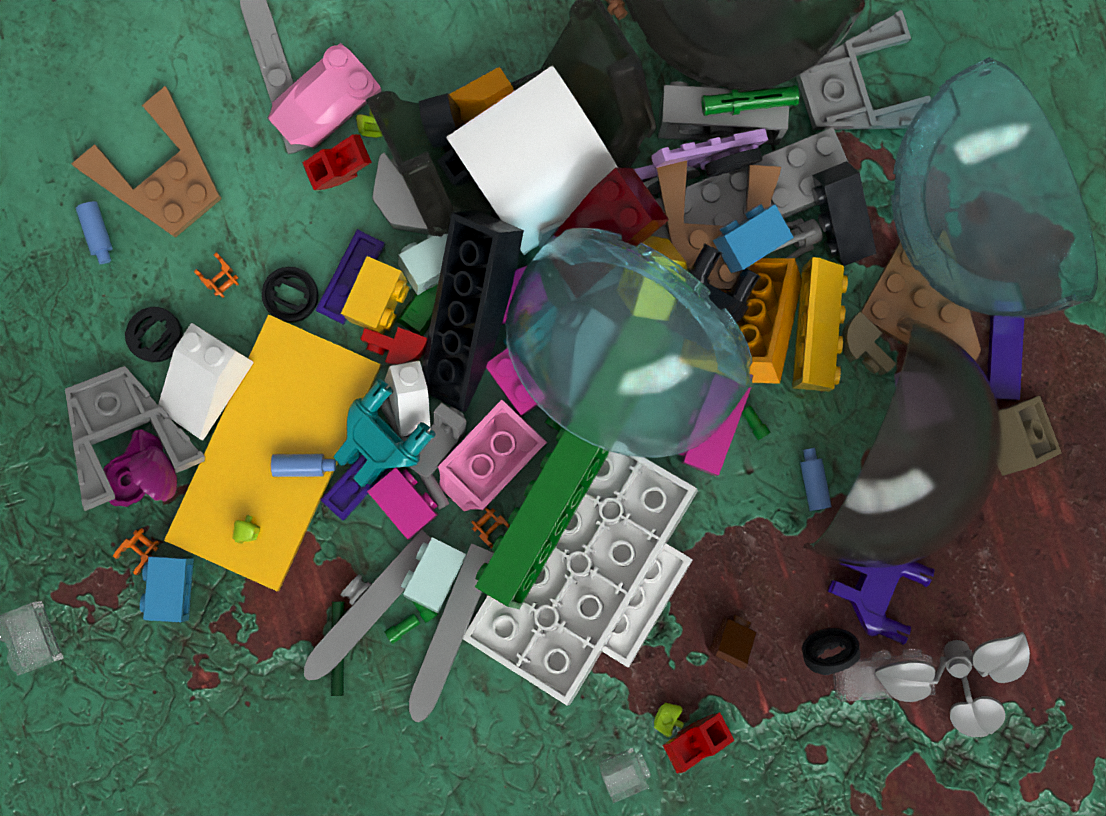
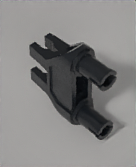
M704 243L691 269L687 268L684 270L678 280V305L667 328L710 351L722 331L743 318L749 308V303L746 301L761 276L745 268L741 271L730 292L726 291L725 293L709 284L710 280L708 277L723 253Z

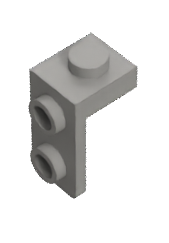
M442 402L434 411V422L430 431L433 430L436 436L419 453V463L416 466H409L425 479H428L465 436L466 432L464 415L456 408H449Z

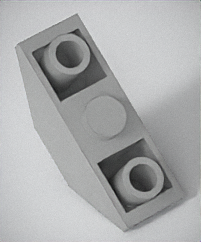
M384 152L379 156L372 196L373 201L393 229L429 235L439 228L437 224L441 221L431 206L425 209L419 200L423 195L413 182L410 184L406 183L401 176L405 173L401 164L395 157L390 160Z

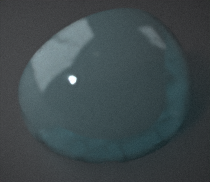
M988 57L952 76L939 87L940 91L927 105L923 104L908 126L902 139L893 174L896 175L894 195H891V202L897 234L915 270H918L926 278L933 289L961 307L1003 318H1031L1057 313L1092 300L1096 294L1098 264L1090 222L1070 164L1039 103L1012 69L1002 62Z
M574 228L565 230L560 236L555 237L553 235L546 241L521 275L510 299L506 314L505 329L509 355L513 367L529 395L550 418L573 435L594 446L618 454L635 457H665L686 452L707 441L731 415L752 384L753 375L750 374L749 368L753 363L748 343L733 317L726 308L721 309V311L708 297L711 291L692 274L665 255L641 242L636 247L621 241L622 235L594 228Z

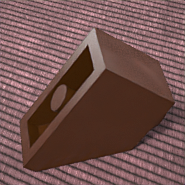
M734 615L732 620L724 617L709 651L716 657L745 670L756 636V632L749 628L751 622L737 615Z

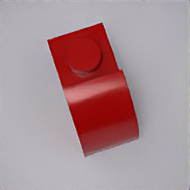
M352 134L333 148L322 149L302 163L313 190H324L354 179L358 176L356 172L372 162L360 134Z
M398 327L394 339L364 328L360 340L367 344L366 350L382 356L387 351L388 355L385 362L392 366L418 361L425 353L428 338Z
M719 712L699 719L677 732L678 735L663 744V747L678 774L687 771L705 757L715 755L735 740Z

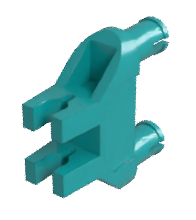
M381 379L376 380L375 384L363 398L355 399L351 404L347 417V440L333 456L341 466L347 462L353 464L361 454L367 459L366 463L353 478L361 487H364L367 483L373 485L388 468L416 466L420 461L419 453L436 436L433 430L427 432L431 427L423 422L418 424L417 428L405 442L378 415L377 410L393 393V389L391 387L386 389L388 384Z

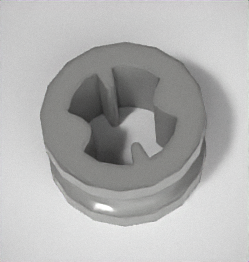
M360 574L340 594L342 597H349L351 605L371 586L369 582L364 583L362 581L363 576Z

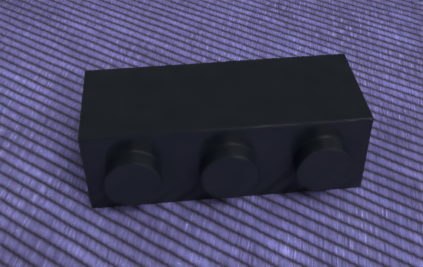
M846 161L812 175L815 187L811 191L816 204L820 206L821 214L818 215V221L822 230L826 232L827 241H824V247L828 256L835 258L840 265L846 266L876 254L860 172Z

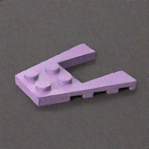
M765 128L733 134L732 137L720 139V137L712 138L695 144V142L680 145L681 148L669 150V147H666L651 155L652 165L634 170L643 183L658 176L655 168L682 161H687V166L701 167L702 170H706V164L735 153L758 148L759 145L768 141Z

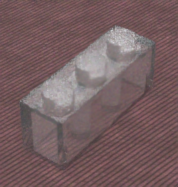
M922 649L903 650V655L891 656L890 651L871 652L872 657L860 658L850 668L833 673L835 698L841 702L894 698L876 677L875 669L888 664L909 660L924 661L933 665V658L927 654H922ZM931 685L930 695H936L935 685Z

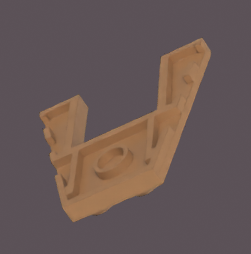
M164 86L142 106L179 148L180 151L135 189L95 144L71 164L176 238L222 198L172 98L171 92Z
M682 161L655 169L657 170L665 215L669 219L666 225L670 242L687 262V268L691 269L704 243L717 249L713 239L722 234L719 229L723 226L684 223L687 161ZM748 166L745 213L760 204L764 208L770 206L781 167ZM720 256L708 277L710 280L709 284L719 290L731 291L741 271L731 273L722 256Z

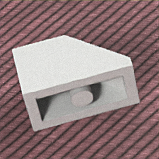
M420 361L389 366L384 381L388 384L386 389L388 387L393 389L389 399L399 436L411 435L420 422L430 427L428 388Z

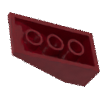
M615 168L587 194L542 248L574 296L579 298L669 219L633 168Z

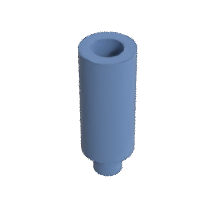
M92 201L78 205L75 209L90 254L97 256L99 264L109 263L111 261L109 251L113 248L98 203Z
M815 448L803 450L805 461L800 462L809 511L830 508L832 505L822 458L817 459Z
M273 454L271 458V473L273 477H323L325 471L336 470V460L325 459L324 454Z

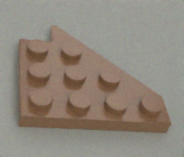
M944 230L939 232L929 251L904 237L900 239L860 311L881 332L960 377L965 378L981 352V348L947 232Z

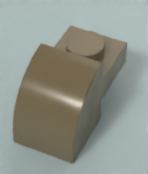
M861 311L854 315L843 329V352L850 363L861 356L864 359L862 361L863 365L873 374L878 372L880 375L886 374L896 363L875 343L883 333Z

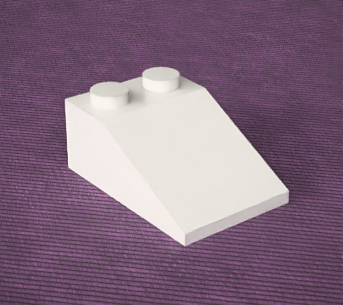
M191 323L174 349L158 406H161L166 411L171 420L199 439L204 440L254 362Z

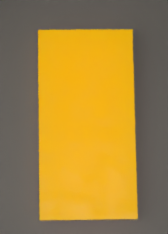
M268 314L248 357L254 363L228 401L204 453L205 461L199 464L164 541L270 589L279 591L334 471H325L323 477H273L271 473L272 455L324 454L325 459H334L333 456L347 440V417L351 404L355 399L363 398L372 388L382 365ZM247 515L252 516L251 523L260 527L257 539L249 542L244 541L242 544L235 542L233 539L234 522L237 520L245 521Z

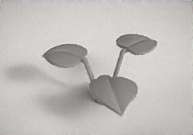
M1020 632L1010 637L986 641L979 645L974 652L969 649L968 644L964 641H950L944 647L945 657H940V664L936 673L933 665L919 660L892 663L875 669L876 677L891 696L900 701L915 702L930 695L931 685L939 682L946 667L952 676L961 678L967 702H958L951 706L950 720L953 726L967 736L984 737L993 734L1002 726L1005 720V710L1002 703L995 698L981 696L974 700L972 699L967 679L972 665L982 677L990 675L998 683L1012 682L1020 678L1027 670L1030 652L1026 636L1023 632Z

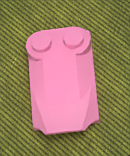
M340 43L328 48L319 62L272 102V108L267 118L291 145H307L314 150L382 90L366 67L348 48Z
M501 400L438 466L440 473L439 486L464 512L473 509L483 510L527 463L547 444V441L504 400Z

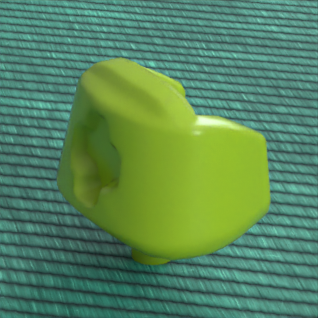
M370 109L369 116L363 114L356 116L358 133L364 137H382L386 133L389 119L386 116L376 117V109Z
M247 515L245 521L237 520L234 522L233 539L235 542L242 544L244 541L249 542L257 539L260 527L251 523L252 516Z
M670 703L661 705L654 719V728L664 736L671 737L674 725L681 729L683 728L684 723L677 720L683 708Z

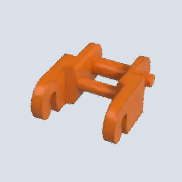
M216 252L213 255L222 264V271L212 279H206L198 269L194 273L199 276V279L208 289L212 290L214 288L216 292L213 294L216 297L220 295L224 298L223 292L232 284L239 285L236 281L238 276L231 275L233 272L232 268ZM226 274L229 279L218 288L215 282Z
M485 507L486 513L477 522L472 520L471 523L474 525L472 529L474 531L478 529L482 533L479 537L492 549L493 544L488 540L489 535L501 524H504L507 528L510 525L501 515L497 518L493 514L496 511L494 508L489 510ZM492 517L496 522L485 532L481 527Z
M143 528L139 531L135 530L132 539L126 538L113 554V557L118 559L121 556L120 553L126 551L127 548H131L139 554L141 562L133 571V574L136 576L141 573L145 562H148V557L152 556L151 553L159 549L157 548L159 541L152 542L143 535ZM138 539L148 547L145 553L134 545Z

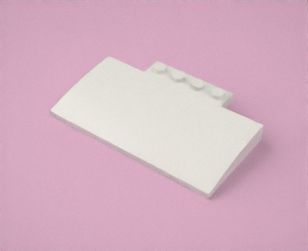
M616 441L520 610L507 607L492 597L487 596L468 627L463 640L565 705H571L602 652L626 667H630L693 559L669 546L667 542L697 494V488Z

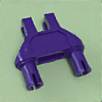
M905 551L893 552L870 561L843 552L838 564L861 573L855 589L832 580L827 592L850 601L861 626L869 636L873 637L880 634L904 645L908 638L898 634L897 630L910 635L911 626L886 617L885 613L895 587L902 576L922 584L924 587H928L932 580L920 575V573L933 577L935 569L911 560Z

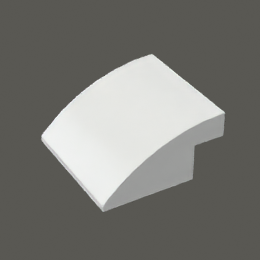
M553 65L446 137L499 219L524 230L520 247L524 255L538 246L540 230L568 218L587 194L613 169L618 168L591 122Z

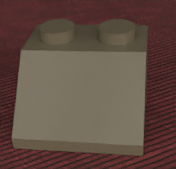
M1040 396L980 417L983 434L990 442L994 463L1000 469L1002 476L1035 467L1062 453Z

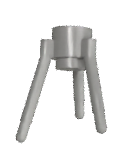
M802 218L787 222L788 228H793L791 233L794 238L774 251L794 243L796 247L801 246V248L786 258L797 259L802 254L813 250V244L822 241V231L815 219L804 222Z

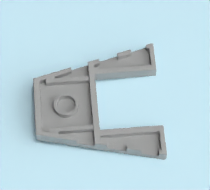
M902 10L896 12L888 19L880 21L862 34L847 40L834 50H830L800 67L795 72L813 130H828L832 127L834 130L934 128L939 124L930 95L873 111L856 56L907 43L911 36Z
M125 366L65 388L84 511L115 499L114 492L92 448L93 444L151 422L175 473L205 461L204 454L198 451L190 442V438L181 428L179 429L173 423L166 411L156 404L150 397V393Z

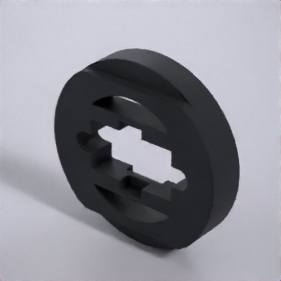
M755 148L712 161L705 165L708 177H715L754 165L763 159L760 149Z
M282 267L275 270L267 277L262 287V301L266 310L273 317L284 322L304 320L314 311L318 303L319 295L315 281L307 272L297 267ZM292 277L300 279L305 283L307 288H304L298 284L286 280L285 278ZM283 283L305 293L304 298L307 299V303H301L298 307L276 297L277 292L274 291V287H280ZM274 301L295 310V312L279 310Z
M155 306L138 311L130 319L125 331V341L129 350L136 357L148 362H162L171 358L175 347L183 336L182 326L177 317L168 310ZM150 318V319L145 323V325L137 332V329H138L139 325H140L145 319ZM166 320L167 322L164 326L167 330L161 335V338L150 348L145 346L141 349L143 342L140 339L145 335L144 333L157 321L162 323ZM170 337L168 344L162 350L157 351V349Z
M827 628L816 631L809 635L802 645L805 665L811 671L822 675H831L835 672L844 671L859 661L861 656L859 641L856 636L847 630L839 628ZM838 646L841 648L845 647L840 653L832 657L818 658L827 649L832 650Z

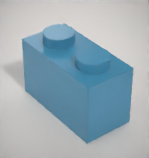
M760 204L745 213L747 219L738 224L737 220H734L719 229L722 234L713 239V242L718 251L723 253L722 258L731 273L744 270L794 238L775 204L766 208Z
M148 557V562H145L142 573L143 580L146 581V592L142 594L140 600V611L144 612L143 620L184 622L189 620L194 558Z

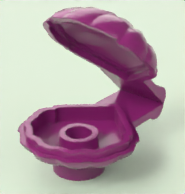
M142 429L134 431L125 453L112 459L103 469L115 495V499L109 501L113 506L127 507L137 503L143 498L145 493L154 500L167 501L175 495L177 490V475L169 458L163 452L159 438Z

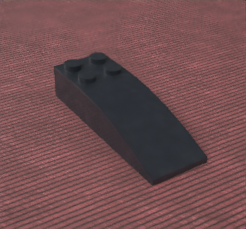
M478 210L452 212L422 366L428 394L461 412L467 411L494 349L511 294L524 230Z

